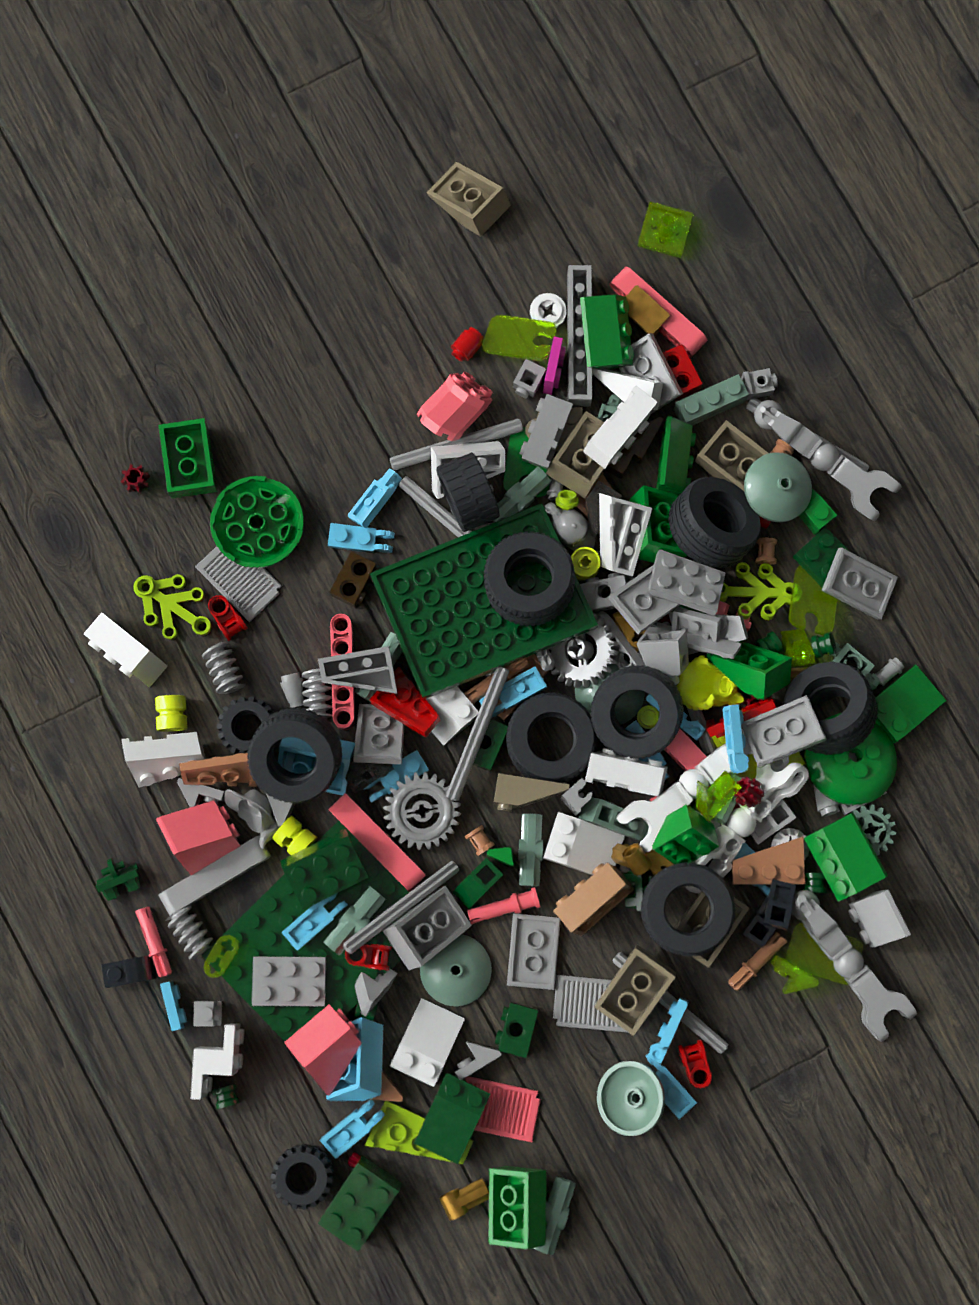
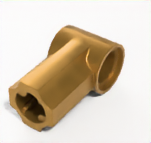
M618 843L612 848L611 858L613 861L630 868L636 876L645 873L652 866L651 860L638 843L632 845Z
M483 1178L461 1189L456 1188L442 1195L439 1199L451 1221L469 1212L470 1208L488 1200L489 1190Z

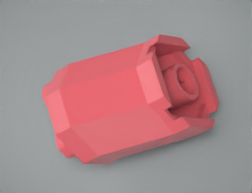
M463 372L462 375L459 373L450 374L443 385L421 406L417 415L418 417L422 416L420 419L421 423L434 434L441 437L444 433L449 435L447 440H459L469 426L488 408L492 401L490 396L493 392L488 387L475 382V377L470 373Z

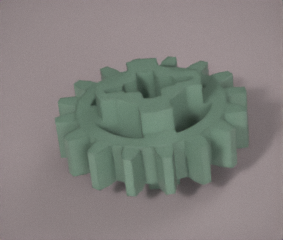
M863 805L860 807V813L857 810L851 812L855 814L857 820H860L863 831L868 827H878V830H874L871 834L865 833L876 855H879V849L883 852L888 850L885 845L886 843H894L890 836L896 835V832L891 830L895 822L888 821L891 816L890 813L882 814L884 808L881 807L875 811L874 805H869L867 810ZM870 815L877 817L882 823L874 821ZM884 831V837L880 842L879 836L881 832Z

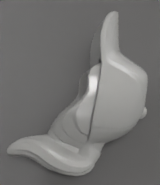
M552 502L543 505L562 544L573 551L580 547L594 548V533L588 521L576 509H559Z
M227 789L224 795L225 803L229 808L238 812V816L247 822L251 830L260 833L259 845L264 849L266 843L272 839L279 829L276 819L271 815L272 808L269 800L262 793L254 789L244 795Z

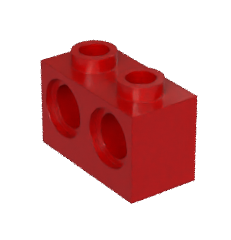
M683 344L663 352L666 361L674 360L678 365L675 368L670 367L676 381L684 380L688 385L685 388L680 387L683 394L676 398L675 401L699 391L703 383Z

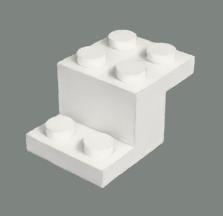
M230 1023L225 1025L224 1047L200 1046L194 1049L191 1099H202L207 1096L208 1092H211L212 1077H208V1075L232 1076L238 1072L239 1068H242L243 1055L239 1054V1045L243 1044L244 1029H240V1024Z

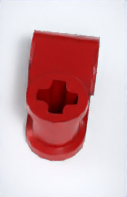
M216 595L209 600L208 609L228 641L232 640L231 637L242 629H248L237 611L235 612L225 597ZM217 602H224L226 604L225 610L221 613L214 611V605Z
M364 944L360 947L363 957L359 961H352L349 953L345 952V958L351 965L379 970H389L390 968L388 966V957L392 946ZM381 951V962L378 963L379 952Z
M697 1040V1043L684 1047L679 1045V1055L690 1084L697 1088L708 1086L711 1082V1072L702 1040ZM697 1051V1053H695V1054L687 1055L688 1053ZM697 1070L704 1071L706 1075L705 1081L701 1084H697L693 1079V1075Z

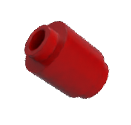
M473 327L464 330L451 346L453 350L452 355L461 362L463 360L469 361L482 346L484 337Z

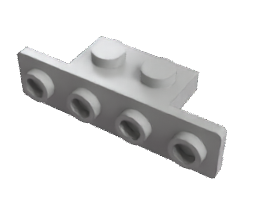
M679 607L673 611L672 626L657 622L656 627H649L646 632L686 630L688 648L696 649L703 653L719 655L722 658L734 659L741 649V643L719 638L720 617Z

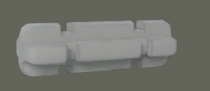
M549 649L536 653L541 668L544 671L554 668V661L550 656Z

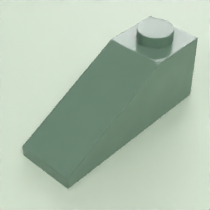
M592 797L583 805L578 818L638 841H642L649 830L647 822L640 817L625 824L619 823L616 818L624 808Z

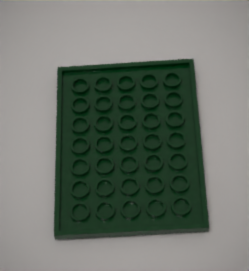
M542 503L370 573L423 700L495 671L499 667L507 666L598 628V623L576 575L573 596L567 608L559 616H556L555 619H551L550 622L545 624L522 626L514 624V622L511 623L509 620L501 617L489 602L484 583V567L492 549L500 541L502 542L503 539H507L508 536H513V534L520 532L530 533L532 531L533 533H544L549 535L550 538L553 537L556 541H559ZM534 562L517 565L507 576L508 586L514 592L525 596L542 593L552 582L551 572L543 565Z
M340 821L329 829L317 842L346 829L369 878L339 892L332 901L324 905L325 909L330 913L340 902L345 901L347 903V906L333 917V921L297 951L282 932L310 907L302 909L284 874L202 955L284 1041L288 1040L328 1005L335 1011L340 1009L346 1015L359 1002L355 984L361 972L375 980L379 974L384 975L388 971L351 965L345 958L346 949L339 956L324 943L330 933L338 926L339 920L352 905L356 904L369 887H372L386 899L378 911L370 918V922L410 893ZM383 931L365 943L367 945L392 946ZM393 946L392 950L389 951L388 957L390 969L401 960ZM359 948L352 954H349V957L352 961H359L363 957V952ZM381 951L379 952L378 963L381 962ZM253 957H326L325 1006H252Z

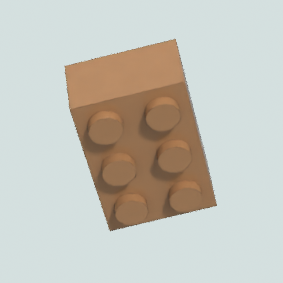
M609 863L598 865L592 871L594 874L587 881L585 879L580 881L574 887L575 892L569 897L567 895L562 897L556 903L558 907L553 911L571 933L580 936L584 935L635 889L619 869Z

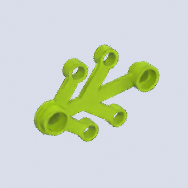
M742 562L736 566L735 575L738 578L744 579L752 587H728L723 583L722 590L724 592H721L719 600L725 602L728 596L754 597L748 603L741 604L737 611L738 616H743V619L746 620L751 617L752 612L767 598H777L772 604L764 605L760 613L763 619L771 620L784 604L792 605L797 603L801 597V590L794 583H784L773 573V568L770 564L763 563L759 567L758 575L762 579H767L775 587L768 588L749 572V565ZM742 568V569H744L746 572H744V573H743V572H740L739 569ZM762 569L768 570L769 573H764ZM746 609L749 613L745 614L741 610ZM765 610L771 611L772 614H766Z
M180 574L161 580H154L147 575L141 576L134 583V591L137 596L143 599L145 612L143 620L147 626L154 627L159 621L158 616L153 610L152 598L160 603L164 626L162 634L167 640H173L177 637V630L173 626L171 611L190 623L197 635L205 636L211 631L212 625L208 618L204 616L196 617L177 604L191 600L194 602L203 601L205 594L201 588L195 587L191 591L164 595L159 591L160 589L169 587L182 589L186 585L185 578ZM177 578L182 579V584L179 586L174 584ZM144 584L150 585V589L148 591H142V586ZM196 591L201 592V597L198 599L193 597ZM149 616L155 617V621L153 623L147 622V618ZM201 623H205L207 626L203 631L198 629ZM168 629L174 630V634L172 636H166V631Z

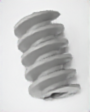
M229 641L213 645L202 655L203 659L208 660L206 667L212 668L209 674L215 677L213 684L219 685L216 688L218 694L232 693L246 685L238 684V681L243 676L234 674L239 670V667H231V664L236 659L227 657L233 652L232 649H224L229 644Z
M311 669L303 672L302 677L308 680L304 681L302 686L308 688V690L303 691L302 695L309 698L303 701V705L310 707L308 708L309 710L315 711L318 715H322L323 718H332L333 715L326 713V710L332 709V705L326 704V701L332 699V696L326 695V692L332 690V687L322 683L320 669Z
M190 905L178 910L167 918L166 921L171 920L168 924L169 929L176 928L173 933L174 937L182 935L178 943L180 945L187 943L184 952L193 951L189 959L194 960L211 948L209 944L213 938H204L208 931L207 929L199 931L202 921L193 922L197 914H188L192 908Z

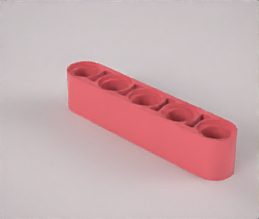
M625 267L609 283L612 290L621 296H627L638 285L666 310L670 317L658 330L675 346L683 344L689 357H693L707 342V338L702 331L630 268Z
M337 614L331 619L330 623L331 656L342 655L336 652L337 646L342 643L349 647L345 654L354 652L352 622L347 615ZM346 621L348 627L344 631H338L335 629L337 622ZM332 684L333 721L339 729L349 730L355 724V687ZM339 691H349V698L346 701L338 700L337 694ZM348 713L351 717L349 723L344 725L338 723L339 715Z
M679 729L670 745L664 749L684 771L695 769L694 767L707 757L681 729ZM723 776L712 786L708 787L706 794L713 801L726 776ZM736 802L733 810L736 808H740L741 806H739Z
M346 793L328 809L409 892L426 876Z

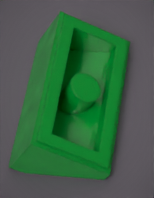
M510 847L487 851V857L513 867Z

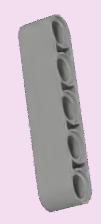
M260 836L252 838L195 874L188 876L160 893L158 896L168 914L171 916L178 910L192 905L269 859L271 855L266 846L262 849L259 845Z

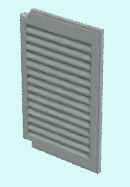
M217 546L195 566L249 622L280 594L277 590L282 587L265 568H249L238 565L225 557Z
M556 975L553 1018L557 1019L556 1026L629 1033L594 1008L595 1003L611 980Z

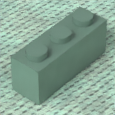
M738 374L676 402L674 412L678 420L693 426L744 403L749 394Z

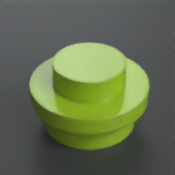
M572 490L560 491L556 497V505L563 510H571L579 504V498L576 492Z
M644 706L637 714V721L641 727L652 729L659 720L660 712L653 706Z

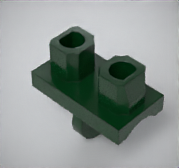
M112 858L108 859V867L101 870L102 875L105 877L98 879L96 885L98 893L102 892L108 901L120 896L116 885L123 882L128 892L139 889L140 880L137 863L126 867L124 861L115 864Z
M632 871L623 873L630 884L635 885L636 892L635 895L625 897V907L641 911L644 891L654 876L647 878V871L638 876L634 875Z

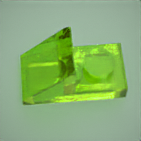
M804 628L781 632L784 655L792 658L791 667L815 663V654Z
M726 770L710 787H707L698 780L696 808L710 822L739 791L741 785Z
M775 954L771 960L772 965L775 966L774 971L785 978L787 975H790L782 989L783 994L816 987L819 984L816 977L781 956Z

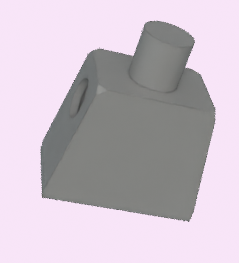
M686 630L645 632L638 640L637 647L646 667L649 666L657 671L660 670L674 682V685H677L680 682L678 675H681L689 664Z

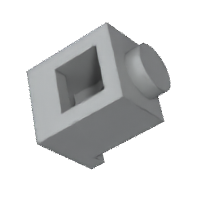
M525 359L513 382V388L516 389L515 393L523 398H528V396L534 398L546 375V368ZM526 380H531L533 384L529 386L524 382Z
M770 368L743 372L741 380L749 394L746 400H750L752 397L770 396L775 390L774 387H777L775 373L771 374ZM763 379L765 384L761 385L757 380Z
M222 1001L194 1002V1026L222 1025Z

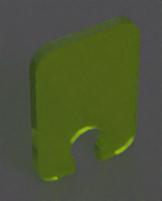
M496 315L490 320L482 346L488 354L542 361L549 356L551 345L544 344L538 346L533 343L535 337L542 335L553 339L556 335V326L550 321Z
M799 566L794 574L789 621L794 627L804 630L806 628V613H813L818 619L815 633L824 636L825 633L833 631L837 598L823 592L822 587Z
M798 923L793 929L785 958L788 967L848 985L844 979L845 977L840 976L836 972L833 961L827 957L809 935L804 924ZM845 935L853 946L852 948L862 955L863 945L861 941Z

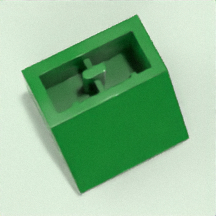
M687 804L666 816L652 845L655 852L673 864L692 863L720 847L714 823Z

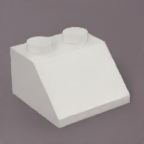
M457 686L426 699L440 717V722L432 730V733L443 746L471 724L479 713Z

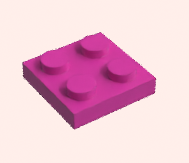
M554 336L544 382V394L552 395L553 388L558 389L561 368H558V366H563L566 347L562 346L563 338Z

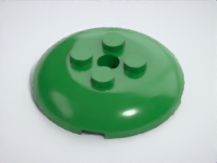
M264 476L245 477L231 483L217 497L210 516L211 534L218 549L232 562L249 568L269 567L288 557L298 545L304 526L302 508L294 493L283 483ZM255 519H262L264 521L261 528H253L252 522Z
M841 713L832 715L824 720L833 719L839 716ZM877 722L873 730H871L872 732L860 745L844 753L824 755L805 749L804 757L809 777L815 787L827 798L844 805L865 804L878 799L891 786L897 770L896 750L890 737ZM849 753H855L857 762L850 759Z

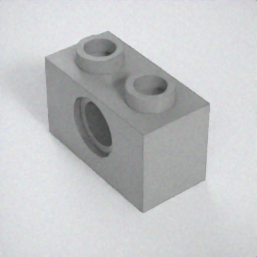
M617 572L608 574V578L599 580V577L586 579V583L580 584L592 612L596 613L616 609L608 599L609 596L607 598L602 597L601 593L605 587H610L611 595L630 580L629 577Z

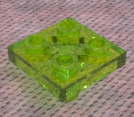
M649 202L637 246L681 258L693 213Z

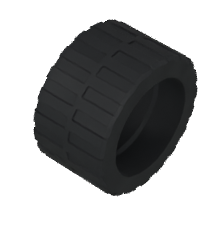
M473 452L436 468L447 501L463 532H467L500 517L493 491L479 460Z

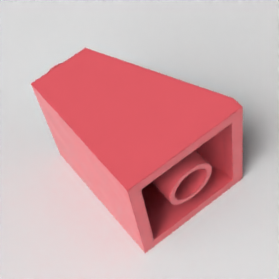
M214 800L160 816L156 819L174 856L190 875L195 874L241 846L237 840V837L240 836L238 830L233 823L229 825L227 821L231 818L224 806L219 807Z
M330 1005L325 1007L284 1042L327 1096L332 1093L361 1045V1041L356 1036L359 1033L351 1021L345 1023L348 1019L340 1009L335 1011Z

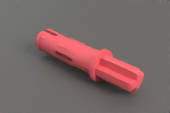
M150 906L135 911L150 951L149 957L153 959L158 976L166 977L170 975L172 970L165 953L167 948L164 949Z

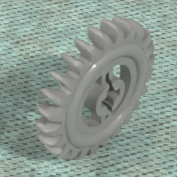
M595 613L593 614L598 623V628L586 632V634L594 638L597 645V654L590 664L588 660L593 656L594 648L589 641H586L585 633L548 648L551 650L550 656L553 658L554 667H556L551 674H560L558 681L563 682L566 680V686H571L574 683L575 688H580L581 684H583V687L588 688L590 681L592 684L597 685V677L604 680V672L611 673L609 664L616 663L612 659V656L618 655V652L613 650L618 645V642L612 641L616 633H609L611 625L606 624L604 626L605 619H598ZM568 655L578 660L579 667L571 663Z
M415 772L412 781L405 775L406 783L403 784L400 781H396L399 789L390 788L394 796L385 797L391 805L383 807L384 810L390 811V814L383 818L392 821L386 828H395L392 837L400 834L399 843L401 844L407 839L408 848H411L414 842L418 850L421 849L423 843H425L428 850L431 847V842H434L439 847V838L448 841L445 833L454 834L450 826L459 825L453 818L461 815L460 812L454 811V808L459 807L461 804L453 802L452 799L446 797L449 786L443 787L445 783L444 778L437 783L436 774L429 780L427 772L423 773L422 779ZM417 794H428L438 803L431 805L425 800H418L413 803L411 809L405 810L407 801ZM420 804H423L425 808L431 809L424 813V817L415 813V810L419 809ZM439 812L437 821L427 828H416L406 819L414 817L417 821L425 822L432 817L433 813Z

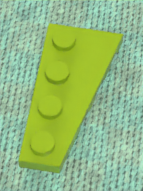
M390 1101L384 1102L381 1110L385 1115L373 1126L365 1146L449 1161L414 1144L425 1120L424 1117ZM471 1139L459 1161L460 1164L464 1163L473 1143Z

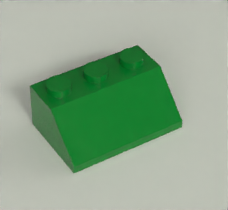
M626 296L580 297L587 367L614 369L632 366L634 350L631 346L630 336L632 329L628 319L629 303Z
M667 416L662 430L656 489L680 495L691 483V478H687L688 469H692L693 456L689 454L690 447L695 445L696 433H692V425Z
M643 485L629 500L630 502L652 508L638 559L655 563L656 554L659 549L680 557H687L673 539L669 526V510L679 495Z
M854 813L804 838L838 902L888 876Z

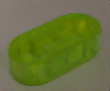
M224 935L216 942L204 963L205 974L209 977L218 978L226 972L239 949V942L234 936ZM230 939L232 940L231 945L234 948L232 951L227 950L223 956L221 953L224 946L221 944L223 941L228 942ZM219 957L222 958L219 963L221 971L211 973L210 962L215 963Z

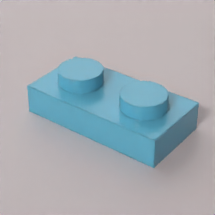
M173 981L160 984L171 1031L184 1028L183 1023L187 1022L184 1009L179 1007L178 999H181L178 985H174Z

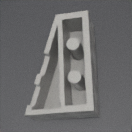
M549 394L546 395L545 399L540 398L536 409L539 415L537 420L532 419L528 429V433H531L528 442L524 441L519 453L522 455V461L548 470L572 409V403Z
M389 646L318 659L322 683L398 693Z

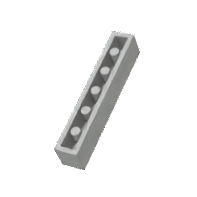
M568 265L567 272L568 402L572 403L573 407H590L592 402V368L587 367L580 297L592 296L591 265Z

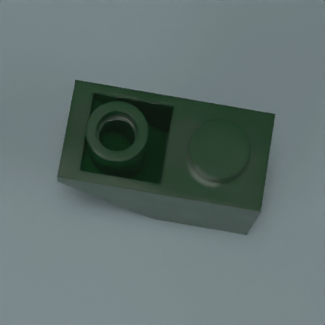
M485 858L461 882L453 893L470 909L503 874Z

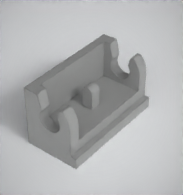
M583 778L560 798L575 816L581 812L583 805L592 797V793L587 794L585 798H582L584 793L578 794L586 784Z

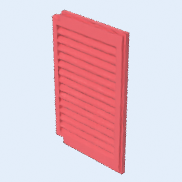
M470 1076L465 1077L467 1083L490 1093V1097L474 1129L475 1131L532 1142L541 1100L536 1098L538 1091Z

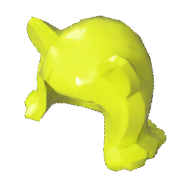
M704 655L694 658L692 662H689L684 672L678 675L680 682L677 684L680 696H682L683 704L694 711L698 709L707 710L712 706L737 705L744 702L743 696L737 692V686L715 665L709 662L708 658H705Z

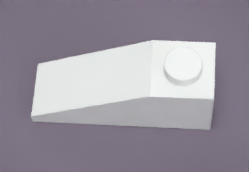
M592 368V374L622 401L628 398L632 388L637 385L658 402L653 409L658 410L663 382L608 369Z

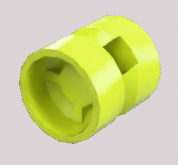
M580 547L575 550L571 558L577 580L585 582L586 579L594 578L598 573L601 563L598 553L589 547Z
M165 695L155 698L156 711L160 713L156 717L157 731L173 732L188 729L187 716L183 714V711L187 709L186 696Z
M290 816L276 831L272 839L281 847H287V852L293 855L313 845L317 837L308 829L303 830L302 824L293 816Z

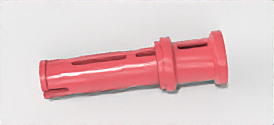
M533 887L531 891L518 895L513 893L510 895V898L468 909L467 912L472 925L507 913L515 912V914H520L522 910L535 906L540 908L541 906L536 889Z

